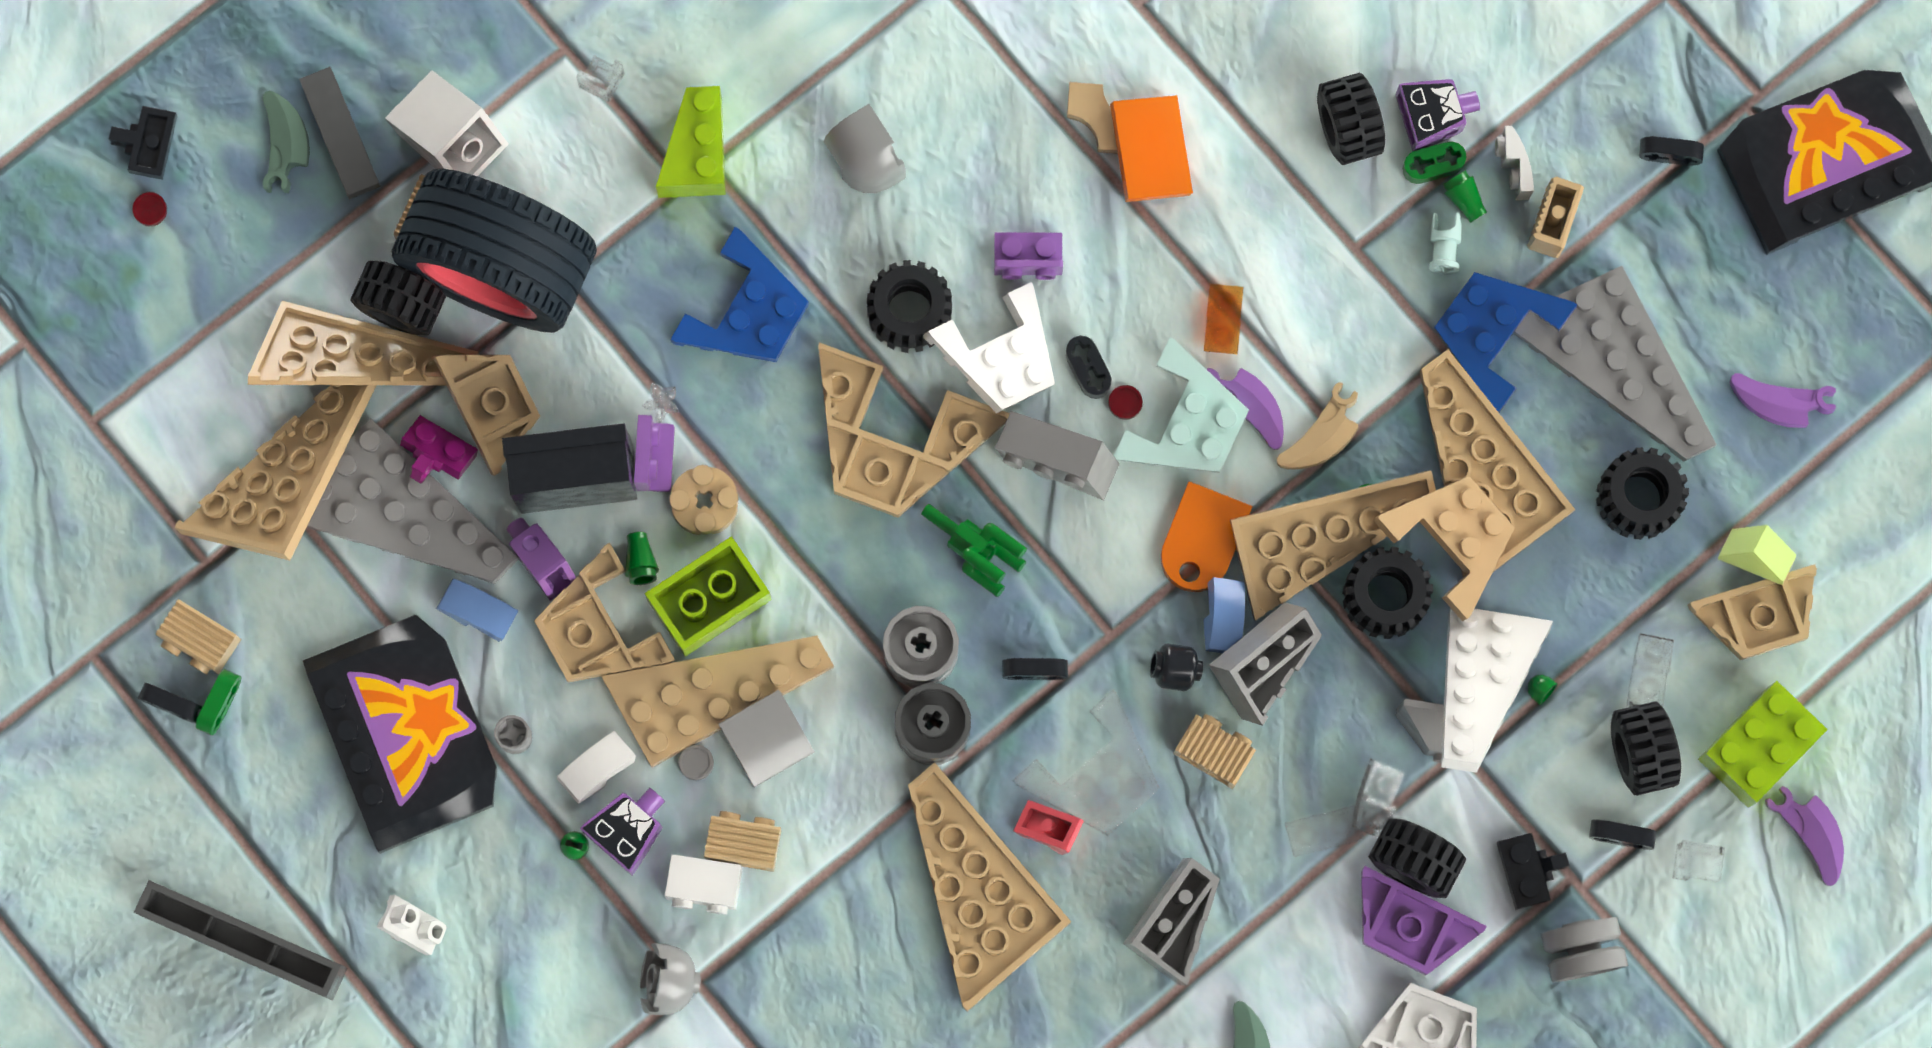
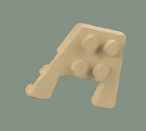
M1470 476L1385 512L1373 520L1393 543L1399 541L1418 522L1433 536L1465 573V576L1442 597L1462 621L1471 616L1515 529Z
M610 543L600 550V553L592 562L579 572L576 579L566 589L564 588L534 620L568 683L668 664L675 661L660 632L629 649L626 648L596 594L595 588L625 572Z

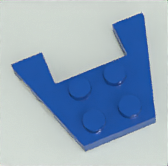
M734 227L720 255L750 271L717 329L685 313L670 340L671 343L678 346L687 345L699 347L707 351L716 350L733 353L736 356L777 362L807 309L809 301L739 228Z
M1474 272L1434 328L1468 375L1500 413L1517 388L1488 367L1530 311L1560 331L1577 308V304L1566 299Z

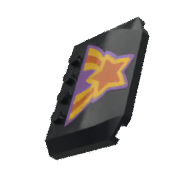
M1862 70L1749 116L1737 125L1717 149L1766 255L1795 244L1801 238L1915 191L1921 192L1932 187V135L1901 72Z
M413 615L303 660L317 702L369 834L379 853L494 807L497 766L447 641L419 616Z

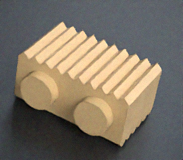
M1554 177L1550 180L1545 189L1546 192L1543 195L1544 198L1541 201L1542 204L1539 207L1540 210L1537 213L1538 216L1527 244L1528 249L1553 258H1559L1565 247L1584 190L1582 185L1559 177Z
M179 599L156 631V635L163 640L160 645L162 648L177 657L183 652L192 658L189 664L206 675L210 670L219 675L242 640L230 630Z
M1204 714L1202 718L1199 715H1195L1173 754L1233 789L1256 749L1250 747L1252 741L1238 732H1234L1231 735L1220 729L1222 723L1208 714Z
M720 811L719 817L711 816L704 852L706 860L739 864L742 867L774 872L781 836V827L774 826L775 820L755 817L754 823L740 821V814Z

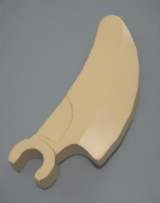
M1338 382L1335 384L1332 390V397L1319 418L1300 440L1279 454L1277 465L1283 469H1306L1327 462L1339 454L1358 430V424L1349 420L1345 415L1347 408H1351L1357 402L1358 393L1354 391L1348 399H1342L1339 397V393L1343 388V383Z

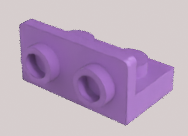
M995 232L994 275H1002V279L1018 280L1022 278V275H1036V279L1052 280L1056 278V275H1062V233Z
M638 415L634 484L637 491L670 492L675 427L673 424L654 423L652 415Z

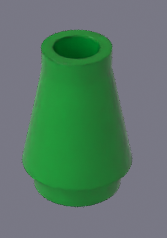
M1466 170L1442 184L1447 191L1444 194L1467 217L1470 223L1487 213L1474 177H1470Z
M630 533L626 536L625 576L629 578V582L632 585L653 583L657 580L656 574L659 572V568L649 545L647 533Z

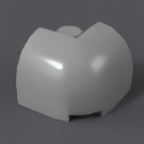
M870 104L840 121L825 136L823 142L840 166L842 179L851 188L862 193H879L906 178L904 162L897 158L892 146L894 141Z

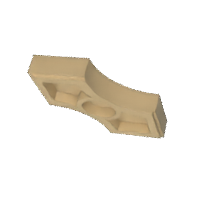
M1070 82L1067 118L1079 121L1091 130L1096 139L1098 152L1118 154L1111 108L1105 99L1103 84Z

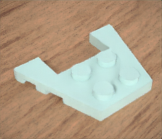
M1170 337L1157 363V367L1187 380L1188 384L1159 444H1155L1126 430L1114 457L1117 461L1220 473L1249 409L1175 339Z

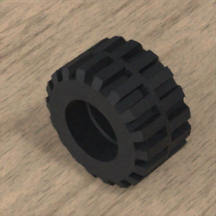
M1359 72L1319 84L1317 104L1320 121L1328 146L1336 160L1341 165H1346L1382 154L1385 147L1383 118L1376 95L1365 76Z
M903 260V266H897L896 262L890 264L889 270L885 272L882 269L878 273V279L876 281L873 280L870 285V292L867 293L869 325L872 331L875 330L876 338L880 342L885 340L887 347L893 350L897 346L901 347V352L908 353L909 348H915L916 352L923 351V346L927 344L929 348L934 346L935 344L930 345L923 335L951 320L952 294L950 288H947V281L944 276H938V270L934 267L930 269L925 268L924 262L918 261L917 266L911 265V260ZM902 292H917L928 300L930 310L925 317L918 321L904 322L894 317L890 312L889 304L891 300Z
M368 261L350 301L362 313L380 323L405 333L425 336L430 334L446 296L434 283L412 271L384 261Z
M1643 447L1635 448L1631 453L1629 450L1622 453L1604 471L1600 477L1601 481L1597 485L1596 492H1599V496L1596 498L1597 506H1602L1603 510L1600 512L1602 519L1608 518L1611 521L1608 526L1612 530L1616 527L1621 529L1620 535L1626 538L1629 534H1633L1634 539L1639 540L1644 536H1648V539L1656 537L1660 532H1665L1681 516L1680 514L1687 505L1685 499L1689 496V488L1684 487V484L1688 481L1686 474H1679L1678 471L1681 469V466L1678 462L1671 464L1668 461L1671 458L1669 454L1657 455L1658 449L1650 448L1647 452H1644ZM1631 477H1643L1650 480L1656 486L1660 495L1658 508L1645 511L1634 507L1626 498L1624 491L1625 481Z
M1384 547L1377 548L1373 553L1369 551L1359 561L1357 560L1346 578L1342 592L1345 596L1343 600L1344 609L1348 608L1349 614L1347 616L1350 621L1355 620L1358 623L1356 628L1362 632L1364 629L1370 632L1369 636L1376 638L1378 635H1384V639H1391L1394 635H1398V637L1403 636L1419 624L1431 605V594L1433 593V584H1429L1431 575L1428 570L1424 572L1422 569L1424 563L1420 559L1417 561L1412 559L1413 553L1407 550L1404 554L1398 552L1399 548L1391 547L1390 550H1384ZM1381 575L1391 576L1399 580L1407 594L1405 605L1395 611H1387L1377 607L1370 599L1368 593L1370 581Z
M1653 701L1615 710L1611 719V739L1614 755L1622 779L1632 794L1638 796L1679 785L1681 777L1679 746L1670 718L1660 703Z
M1388 818L1368 856L1374 866L1384 874L1415 891L1435 898L1448 897L1466 862V857L1443 837L1420 825L1397 818Z

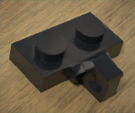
M142 106L139 123L131 124L130 130L111 126L108 140H110L111 145L125 148L124 153L131 156L127 169L130 174L163 180L178 117L176 112Z
M1532 833L1498 841L1497 847L1515 910L1551 901L1546 882L1554 880L1553 871L1565 869L1569 866L1566 852L1547 857L1545 849L1537 851Z

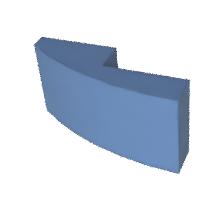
M1213 577L1208 582L1210 614L1203 619L1205 649L1209 652L1224 653L1243 636L1245 583L1243 581Z
M457 579L451 580L436 608L462 625H471L498 642L504 639L518 613L517 609Z

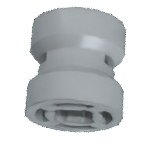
M509 715L501 718L496 724L494 737L505 752L520 754L529 748L532 742V732L521 717Z

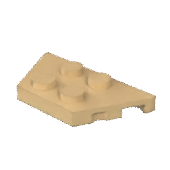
M436 355L433 359L491 475L495 476L502 470L501 466L506 461L503 454L502 438L525 435L534 426L540 414L511 355Z
M1814 564L1788 573L1783 585L1765 579L1690 602L1688 607L1739 660H1744L1808 639L1810 628L1809 614L1813 604V582L1817 568Z

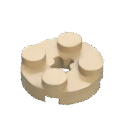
M699 465L687 470L678 477L672 487L669 501L676 522L684 530L696 535L720 533L733 522L737 515L739 498L733 480L725 472L707 465ZM700 493L703 495L710 493L712 495L710 499L713 504L712 507L703 506L699 509L696 506L698 503L697 495Z

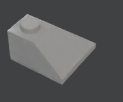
M1404 699L1397 707L1395 716L1424 755L1433 756L1434 762L1441 763L1444 705Z

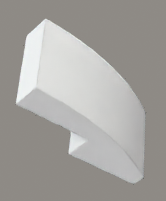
M1505 126L1500 137H1496L1495 155L1496 157H1501V168H1515L1510 170L1509 186L1510 189H1515V200H1529L1534 192L1529 158L1513 126Z
M613 731L568 765L557 776V780L579 804L604 788L609 778L634 763L636 755L621 737Z

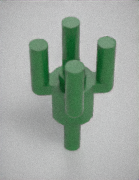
M930 504L926 505L923 509L922 516L951 536L947 546L965 560L962 565L963 573L994 596L999 597L1004 591L1005 586L1000 582L1006 575L1005 572L990 562L994 555L1017 572H1020L1025 566L1026 561L1022 557L1027 548L995 524L987 523L981 529L967 519L958 525Z

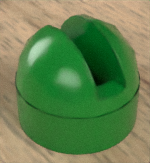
M1535 675L1528 682V694L1535 702L1542 705L1553 693L1557 683L1548 676Z
M572 831L563 836L560 848L568 859L579 860L587 854L589 842L582 833ZM571 840L583 844L582 850L566 846V841Z

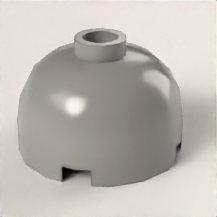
M652 943L651 946L654 951L647 950L642 965L640 988L646 987L647 999L640 998L641 1006L647 1014L671 1015L681 1011L690 1002L693 993H698L701 983L700 973L695 972V965L688 953L675 946Z

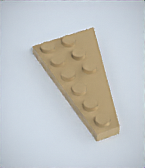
M281 301L248 374V385L447 386L433 357L436 355H479V352Z
M1428 470L1231 519L1230 524L1253 619L1256 621L1268 611L1283 604L1309 585H1313L1372 545L1374 546L1384 540L1387 535L1373 520L1385 512L1436 491L1432 471Z
M812 636L601 677L651 768L682 752L687 747L695 745L720 731L719 723L773 692L780 690L782 695H785L834 668V665L818 636Z

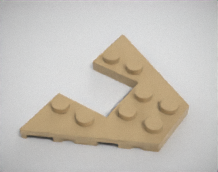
M819 342L818 348L834 494L899 518L998 431L1009 417L1010 413L1001 411L996 413L989 405L947 390L923 452L864 431L860 427L883 372V366Z

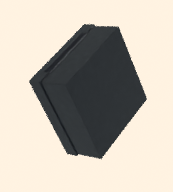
M625 423L502 438L503 454L507 463L510 496L521 514L637 500V491L634 484V450Z

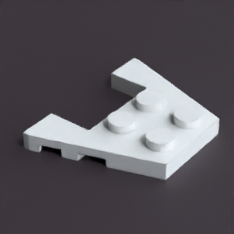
M1032 282L1002 297L1018 326L1017 329L971 351H969L953 320L923 335L930 345L935 344L945 355L943 359L951 367L956 366L968 378L967 383L996 413L1055 384Z
M1409 983L1359 1048H1476L1477 1008Z

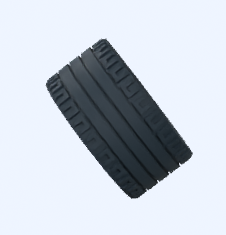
M443 168L433 169L425 175L391 250L392 258L398 266L431 281L450 299L513 325L555 333L564 327L597 252L595 240L589 233L559 212L498 183L475 175Z

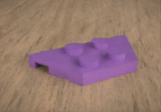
M1364 866L1361 871L1363 945L1425 976L1483 933L1487 927L1367 866Z

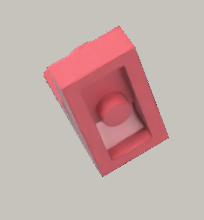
M1028 800L1013 831L1022 837L1047 845L1058 854L1064 855L1070 852L1084 821L1078 817Z

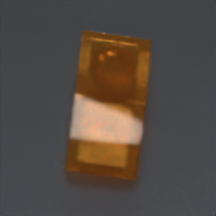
M1209 284L1203 351L1238 355L1244 287Z

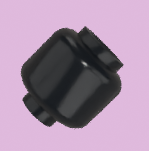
M1168 643L1163 645L1159 651H1154L1150 664V677L1155 678L1156 684L1159 687L1187 691L1193 686L1194 681L1201 680L1203 661L1198 660L1197 653L1192 647Z

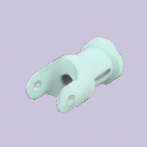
M1457 212L1455 215V226L1450 230L1444 231L1438 230V215L1434 213L1430 239L1431 243L1434 244L1433 261L1429 263V270L1440 274L1458 272L1459 264L1456 262L1457 245L1461 243L1460 213Z

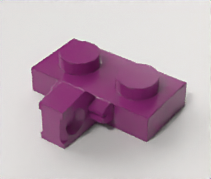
M419 415L401 438L400 446L413 453L412 457L416 461L411 466L412 473L410 478L422 484L433 469L437 472L442 470L459 480L478 453L476 447Z

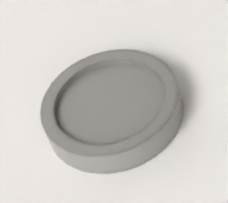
M689 746L683 750L679 757L681 772L691 780L704 779L713 770V756L704 746Z

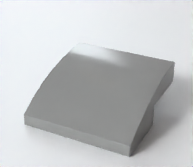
M780 690L773 692L719 723V727L754 787L814 753Z

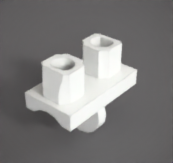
M396 895L389 896L386 912L377 925V928L389 934L394 940L401 941L424 955H432L435 945L441 943L446 931V925Z

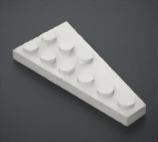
M1450 608L1447 630L1441 767L1477 773L1497 730L1500 728L1508 709L1511 707L1529 672V668L1537 657L1543 641L1547 638L1553 621L1474 609L1471 616L1462 621Z

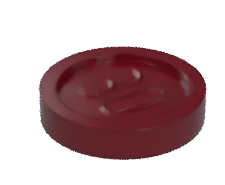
M146 192L135 199L132 206L133 215L144 226H156L165 219L167 204L159 194Z
M1121 385L1111 392L1108 401L1111 413L1123 420L1136 417L1141 411L1143 404L1140 392L1130 385Z

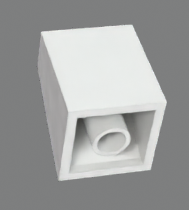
M433 70L385 117L396 133L435 169L456 170L478 176L508 146V142L482 107Z

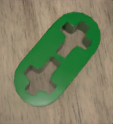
M1453 141L1413 151L1404 161L1402 167L1403 175L1409 182L1414 184H1422L1454 175L1463 168L1467 158L1466 151L1463 146ZM1446 151H1450L1452 156L1457 155L1459 157L1456 159L1455 165L1452 166L1449 161L1438 163V160H1442L1445 157ZM1414 160H1418L1420 165L1431 163V165L1424 168L1423 174H1419L1417 170L1410 169L1414 164Z
M227 669L221 671L198 715L195 725L196 729L211 736L217 732L239 689L242 679L240 675Z

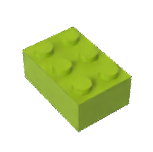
M732 536L644 593L648 603L685 657L772 600L769 590Z
M1776 681L1762 692L1698 760L1749 808L1756 804L1828 729Z

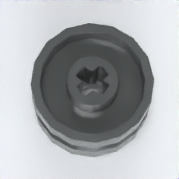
M925 683L911 689L900 700L895 712V736L900 748L912 760L924 765H932L934 762L937 765L954 760L964 750L970 737L971 713L965 699L955 689L940 683ZM930 720L937 721L940 726L939 728L933 727L931 730L926 728L927 722Z

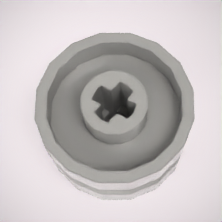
M914 606L902 610L890 620L884 632L883 657L887 669L898 682L911 688L925 683H941L952 673L957 663L959 637L952 621L941 611L927 606ZM917 644H925L927 649L924 648L923 653L916 652Z
M1617 917L1577 921L1541 934L1545 952L1555 954L1568 951V956L1554 959L1548 965L1552 983L1606 973L1628 966L1624 948L1619 946L1601 948V944L1614 941L1621 935Z

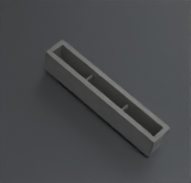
M148 880L133 912L332 1001L348 969L341 964Z

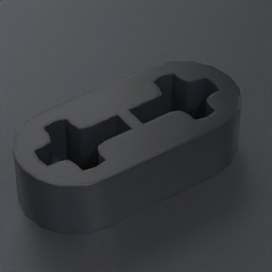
M1656 136L1640 139L1639 157L1643 160L1688 166L1703 163L1704 144L1698 141Z
M1080 335L1072 338L1067 344L1065 356L1081 390L1086 396L1093 399L1104 397L1110 390L1112 378L1095 343L1087 336ZM1076 345H1080L1082 349L1089 348L1086 355L1089 364L1085 365L1080 356L1074 357L1072 355L1075 353ZM1091 369L1097 379L1102 377L1105 379L1100 390H1097L1095 386L1089 387L1087 385L1090 383L1091 377L1088 371Z
M1058 658L1002 660V678L1007 680H1064L1068 678V660Z
M144 683L137 698L153 707L196 724L202 706L149 683Z
M1591 820L1589 838L1595 841L1631 848L1654 850L1657 831L1612 821Z

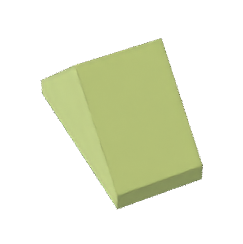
M1768 525L1732 529L1718 556V560L1780 585H1783L1796 559V554Z

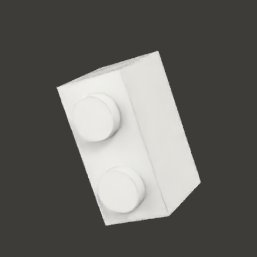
M672 854L665 897L667 900H672L673 907L692 909L693 904L706 905L707 912L727 915L728 909L736 910L743 868L739 864Z

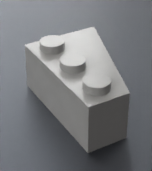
M1013 411L1010 412L995 446V449L1003 457L1005 464L1016 469L1025 467L1040 477L1056 480L1103 501L1119 466V462L1103 441Z
M1283 603L1209 664L1242 720L1263 726L1268 718L1266 713L1276 698L1281 699L1286 691L1284 686L1293 672L1300 670L1322 634L1305 607Z
M1183 858L1123 944L1178 985L1187 986L1194 957L1200 946L1199 941L1204 924L1208 919L1220 878L1193 858Z

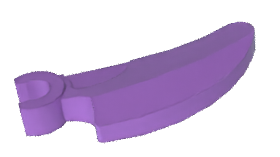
M1207 368L1208 372L1249 409L1245 419L1263 436L1268 446L1273 450H1278L1283 443V419L1276 399L1269 389L1256 376L1243 368L1239 369L1236 377L1231 381L1220 379L1217 371Z
M1735 373L1730 379V386L1738 399L1752 413L1776 425L1806 428L1809 424V411L1817 410L1822 414L1828 415L1836 409V405L1826 404L1822 398L1823 396H1834L1836 388L1832 386H1824L1816 390L1787 388L1755 381L1740 373Z
M1780 787L1778 790L1784 796V803L1776 805L1771 798H1767L1765 800L1766 806L1770 810L1778 812L1803 841L1818 866L1824 884L1827 886L1836 884L1841 874L1844 860L1843 840L1837 821L1818 796L1815 795L1808 803L1800 805L1793 801L1792 793L1788 788Z

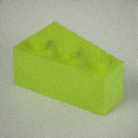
M720 86L686 87L656 184L658 198L726 195L723 110Z

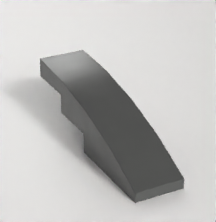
M331 66L300 78V83L349 200L381 187Z

